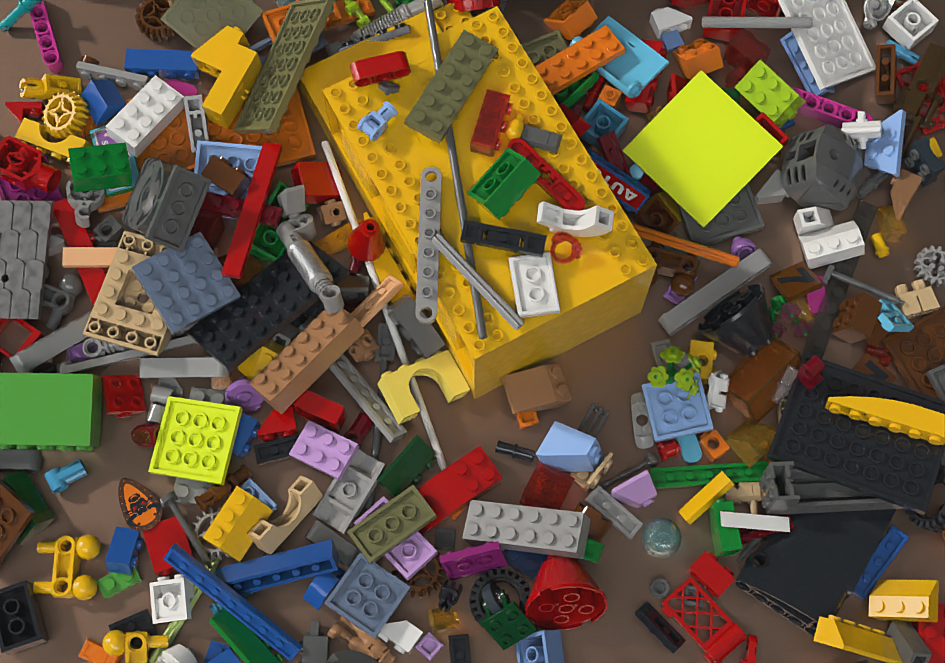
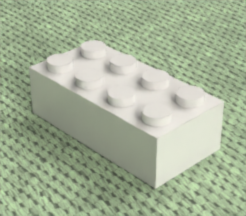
M155 75L106 125L108 137L116 143L126 142L127 151L137 158L185 108L184 96Z

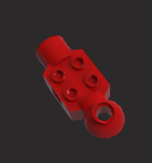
M11 136L2 139L0 142V179L25 191L36 187L47 193H52L57 188L61 180V170L47 164L42 151Z

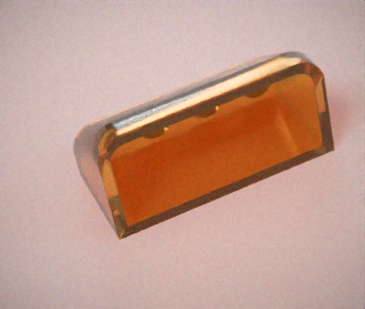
M773 335L774 339L771 343L758 348V352L754 356L747 357L728 375L730 378L728 392L721 391L722 394L727 395V399L746 418L754 423L761 421L778 404L783 389L795 378L802 359L798 350Z

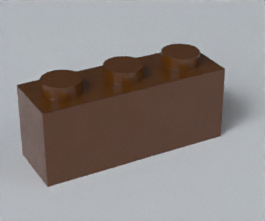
M896 44L877 45L876 102L877 104H895L897 78Z

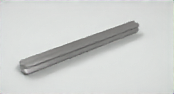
M702 17L703 28L810 29L813 25L811 17Z
M438 233L432 238V243L498 313L515 330H518L524 324V320L442 234Z

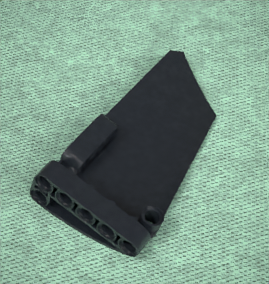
M897 509L790 514L795 529L790 530V532L771 534L746 559L745 565L738 575L735 584L808 634L815 636L819 616L828 618L829 615L837 616L844 601L854 591ZM754 558L759 561L760 566L755 564Z

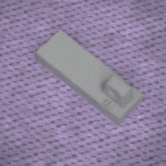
M596 485L584 500L601 513L606 520L610 519L613 522L612 525L628 539H632L643 525L642 522L599 485Z

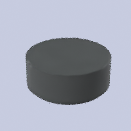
M664 578L654 579L649 585L650 594L657 599L666 597L670 591L668 581Z

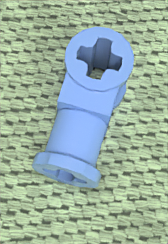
M385 101L380 110L377 112L373 110L369 115L364 116L359 121L357 129L366 133L369 139L374 142L387 128V122L393 116L396 117L398 112L392 104Z

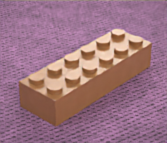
M324 309L249 384L262 399L282 414L365 330L356 317L345 309L337 313H329Z

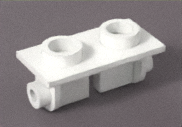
M722 370L711 373L708 379L709 392L706 396L708 409L715 408L716 412H723V409L726 407L727 395L721 394V391L728 392L730 380L728 374L722 373Z

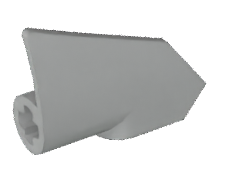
M162 377L159 379L158 385L153 387L150 396L151 405L145 420L147 423L161 424L168 396L183 398V388L174 377Z

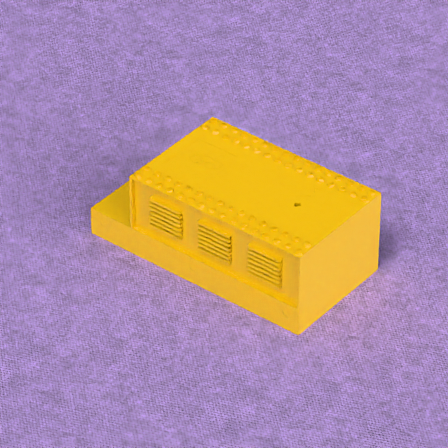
M449 3L445 7L442 6L433 11L442 62L463 30L498 48L495 58L452 123L468 221L547 235L544 253L550 252L560 306V313L522 318L524 324L518 330H515L480 294L487 338L479 339L470 282L439 250L437 317L432 325L444 341L446 350L449 349L470 388L471 395L476 399L503 385L501 377L535 368L641 313L657 264L498 6L472 17L469 11L459 12L454 9V3ZM425 11L403 21L405 26H410V33L387 41H369L365 39L303 70V77L299 81L302 94L370 215L378 222L388 247H391L397 263H400L404 275L409 279L415 294L417 289L421 173L427 167L439 169L442 175L440 234L466 260L464 244L460 242L462 232L446 135L438 144L404 124L405 119L435 75ZM394 26L387 29V32L395 30ZM396 51L406 52L411 73L405 77L387 81L400 86L398 93L385 95V92L378 88L379 83L363 87L355 86L350 65L353 62ZM385 101L389 102L397 110L398 115L396 117L393 116L387 122V128L383 131L382 135L372 142L366 133L357 129V125L364 116L369 115L373 110L377 112L383 107ZM517 114L524 116L522 121L524 125L563 135L558 153L535 147L532 148L582 195L585 200L584 210L598 205L614 211L611 232L592 237H575L549 231L550 227L536 223L539 203L544 201L561 207L536 182L523 193L522 198L516 201L509 209V212L500 220L492 216L467 194L507 149L510 140L506 136V129L509 122L515 119ZM429 173L426 176V180L429 182L437 179V176L433 173ZM542 173V179H543V180H544L545 178L548 179V180H550V179H549V176H550L549 173L546 174V175H545L544 173ZM472 244L476 271L517 313L509 257L526 254ZM424 309L428 318H430L432 316V311H430V309Z

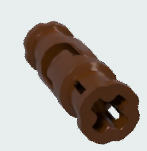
M242 464L240 469L226 475L224 485H211L208 487V491L200 496H195L196 504L202 511H207V507L215 502H220L225 496L231 494L236 486L240 487L248 478L253 479L252 472L245 464Z

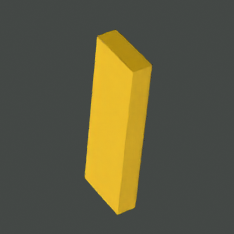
M721 471L678 512L691 525L715 503V500L721 498L735 484Z

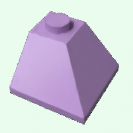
M645 470L613 488L610 495L619 503L637 508L643 505L645 508L655 502L654 498L657 492L649 472Z

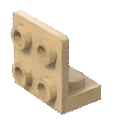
M610 452L607 457L604 455L603 462L596 468L595 472H572L568 478L585 492H588L590 488L593 490L599 484L602 477L601 474L606 475L612 467L614 454Z

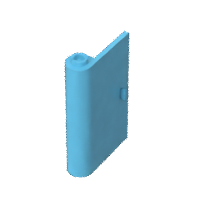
M608 16L591 33L607 25L625 47L626 53L595 71L629 98L637 97L669 64V61ZM575 37L569 46L583 39V37Z

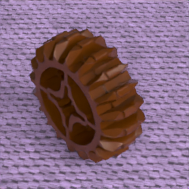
M144 0L145 3H140V8H136L137 14L135 19L139 31L145 37H151L153 41L158 38L160 42L164 37L167 40L170 35L175 37V31L162 20L160 21L158 16L160 14L162 18L170 8L168 0Z
M438 552L431 559L436 567L434 576L426 570L428 563L422 568L424 573L414 575L408 583L398 570H392V575H398V579L410 586L411 598H414L415 592H418L419 598H422V592L424 591L427 597L430 596L429 589H432L435 593L437 592L435 584L440 587L442 586V582L438 579H445V575L440 573L445 570L442 566H439L441 563L440 559L437 560L440 556V552ZM420 579L430 581L424 586H413Z

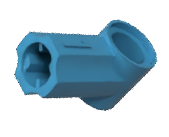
M78 459L62 468H54L45 473L44 476L52 493L55 494L64 491L69 487V484L88 475L81 459Z

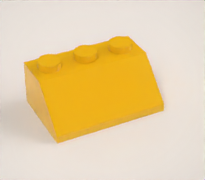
M236 486L203 538L206 542L241 562L253 543L248 532L260 519L267 521L273 510L250 493Z
M878 580L869 596L868 616L878 621L938 622L939 581Z

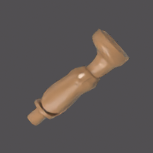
M342 616L340 621L352 628L358 637L348 632L339 622H336L327 633L330 639L341 638L348 642L350 650L367 654L378 663H393L397 658L378 636L376 639L372 638Z

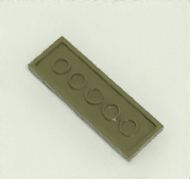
M463 30L405 119L404 124L440 144L495 58L498 48Z

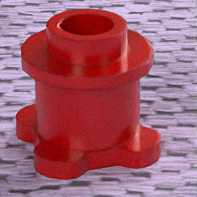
M674 439L664 443L662 441L656 443L661 461H665L673 456L678 457V453L681 452L678 441H674Z

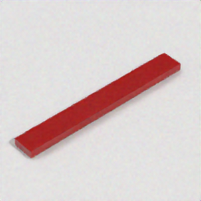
M263 142L221 272L223 277L242 278L283 149L281 144Z

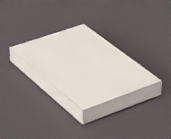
M550 252L543 253V258L531 255L509 257L517 314L521 318L560 313Z

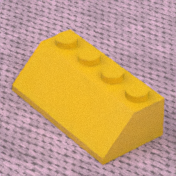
M829 615L828 618L819 616L813 641L886 663H903L893 638L884 636V631L872 629L871 632V627L861 624L855 627V622L845 619L842 623L840 617Z

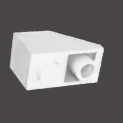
M816 206L797 210L793 218L798 236L835 226L830 210Z
M404 620L385 624L378 637L386 643L388 640L395 644L393 648L401 654L406 652L410 655L424 634L410 622Z

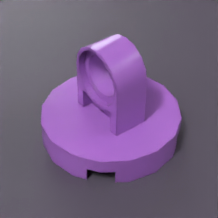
M246 376L236 378V382L226 389V404L241 407L244 414L258 410L264 399L249 384L252 380L247 379Z

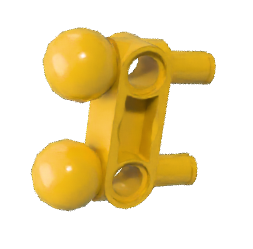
M87 534L81 537L66 535L58 537L56 541H39L37 544L38 553H55L52 581L34 582L33 592L35 594H51L54 598L70 599L76 597L79 600L91 599L97 592V582L91 575L79 576L81 558L90 560L100 553L101 543L99 539L94 535ZM72 543L71 549L66 552V546ZM68 583L67 590L62 592L63 585Z
M113 630L105 635L102 645L104 651L110 656L116 657L125 653V663H148V650L150 648L169 647V635L150 636L148 632L142 631L124 633L120 630ZM134 637H139L143 644L141 647L136 648L132 645L131 640Z

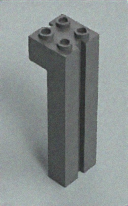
M794 461L769 462L762 477L759 479L760 489L765 493V496L762 498L763 508H766L767 515L905 509L801 470L792 469Z

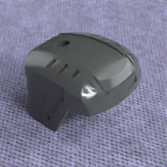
M831 124L794 135L786 147L782 164V182L786 193L796 203L805 208L816 206L820 208L830 207L837 211L845 210L857 196L862 179L863 159L860 147L848 134ZM814 146L815 150L812 156L805 149ZM788 171H790L792 184H789ZM802 172H805L806 180L803 179ZM795 174H798L799 182L796 181Z

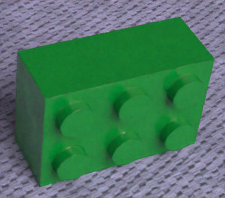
M126 142L68 149L74 193L132 186Z

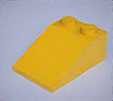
M269 340L236 368L248 379L253 380L285 347Z

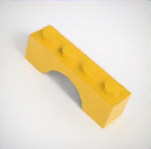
M27 118L23 119L15 135L17 140L42 151L43 155L49 153L54 159L59 161L65 159L69 164V148L92 146L87 140L71 134L61 142L51 143L48 141L46 128L40 123Z

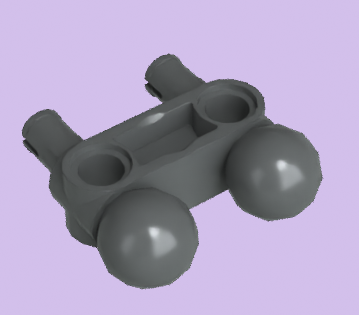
M48 266L46 269L45 281L49 277L50 271ZM68 273L63 275L59 281L60 289L47 284L44 285L42 305L53 310L46 324L48 328L57 330L63 315H68L75 308V296L79 295L83 290V281L77 274ZM66 298V303L60 306L61 300Z

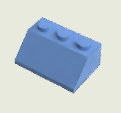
M560 630L534 632L515 644L518 663H565Z

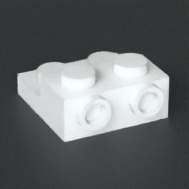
M182 574L174 575L175 579L171 580L170 576L157 578L158 582L150 583L153 624L192 619L190 598H195L194 585Z

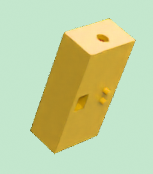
M240 44L236 45L202 104L210 121L229 129L261 71L262 64L257 52Z

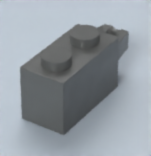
M311 621L310 632H306L303 641H300L303 647L299 651L302 654V662L299 663H326L329 659L330 638L324 636V632H320V621Z

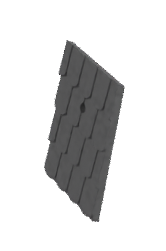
M0 200V318H41L55 201Z

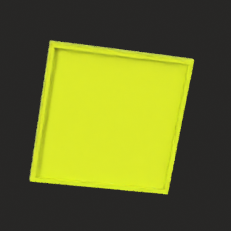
M701 70L622 152L704 228L783 146Z

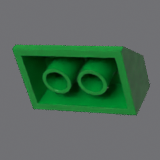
M507 148L467 194L492 216L500 220L509 212L513 204L522 198L523 193L536 182L541 173L525 157Z

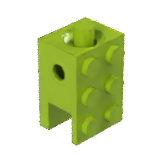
M761 60L734 87L761 113L764 112L779 128L788 120H792L797 115V110L806 102L788 83Z

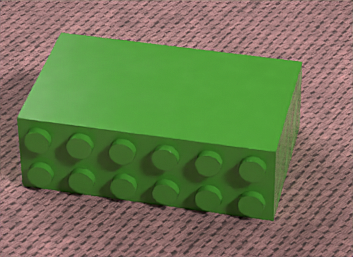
M0 373V449H15V446H17L16 449L35 450L36 447L37 450L54 451V447H56V450L74 451V447H76V450L93 451L94 448H100L103 390L101 377L94 374Z

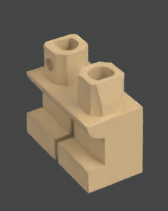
M923 279L916 280L911 284L914 291L909 292L906 284L895 287L896 296L900 300L905 301L904 305L898 303L897 306L908 320L931 314L940 307L932 287H927Z

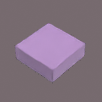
M428 632L415 648L431 661L444 645Z

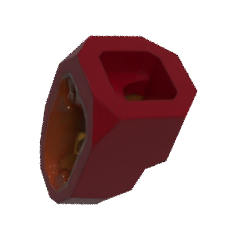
M161 424L137 425L131 431L132 440L139 446L155 447Z

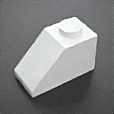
M666 7L663 9L658 8L651 12L649 22L656 38L659 39L662 34L674 30L681 32L690 29L693 19L687 14Z

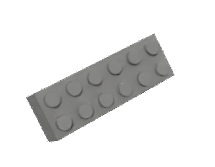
M470 500L462 539L475 546H481L491 541H499L502 549L584 559L591 519L583 512Z

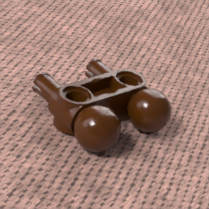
M692 240V241H691V242H694V243L701 244L699 241H695V240ZM652 241L651 245L646 248L652 258H656L654 261L657 266L650 287L656 283L658 274L673 277L670 287L674 294L679 297L690 295L695 287L694 279L698 275L700 264L698 255L688 252L686 255L661 249L663 244ZM687 266L692 267L690 270L684 269Z

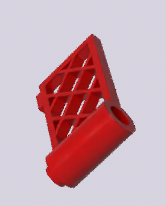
M691 576L661 603L663 613L668 618L672 616L702 648L705 653L703 657L708 663H721L747 639L745 632L723 612ZM688 584L696 588V597L684 596V588ZM672 599H681V610H673L667 603ZM684 599L696 600V610L685 611ZM698 601H707L710 604V612L698 611ZM684 614H695V626L687 625L684 622ZM698 615H710V627L698 626ZM713 616H721L727 623L722 627H712ZM698 629L710 630L709 639L705 643L698 638ZM712 630H718L715 634L712 635Z

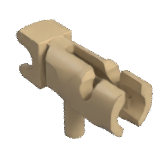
M739 482L736 488L733 486L721 498L733 501L734 504L747 502L750 505L751 514L759 515L758 501H762L765 493L760 489L759 482Z

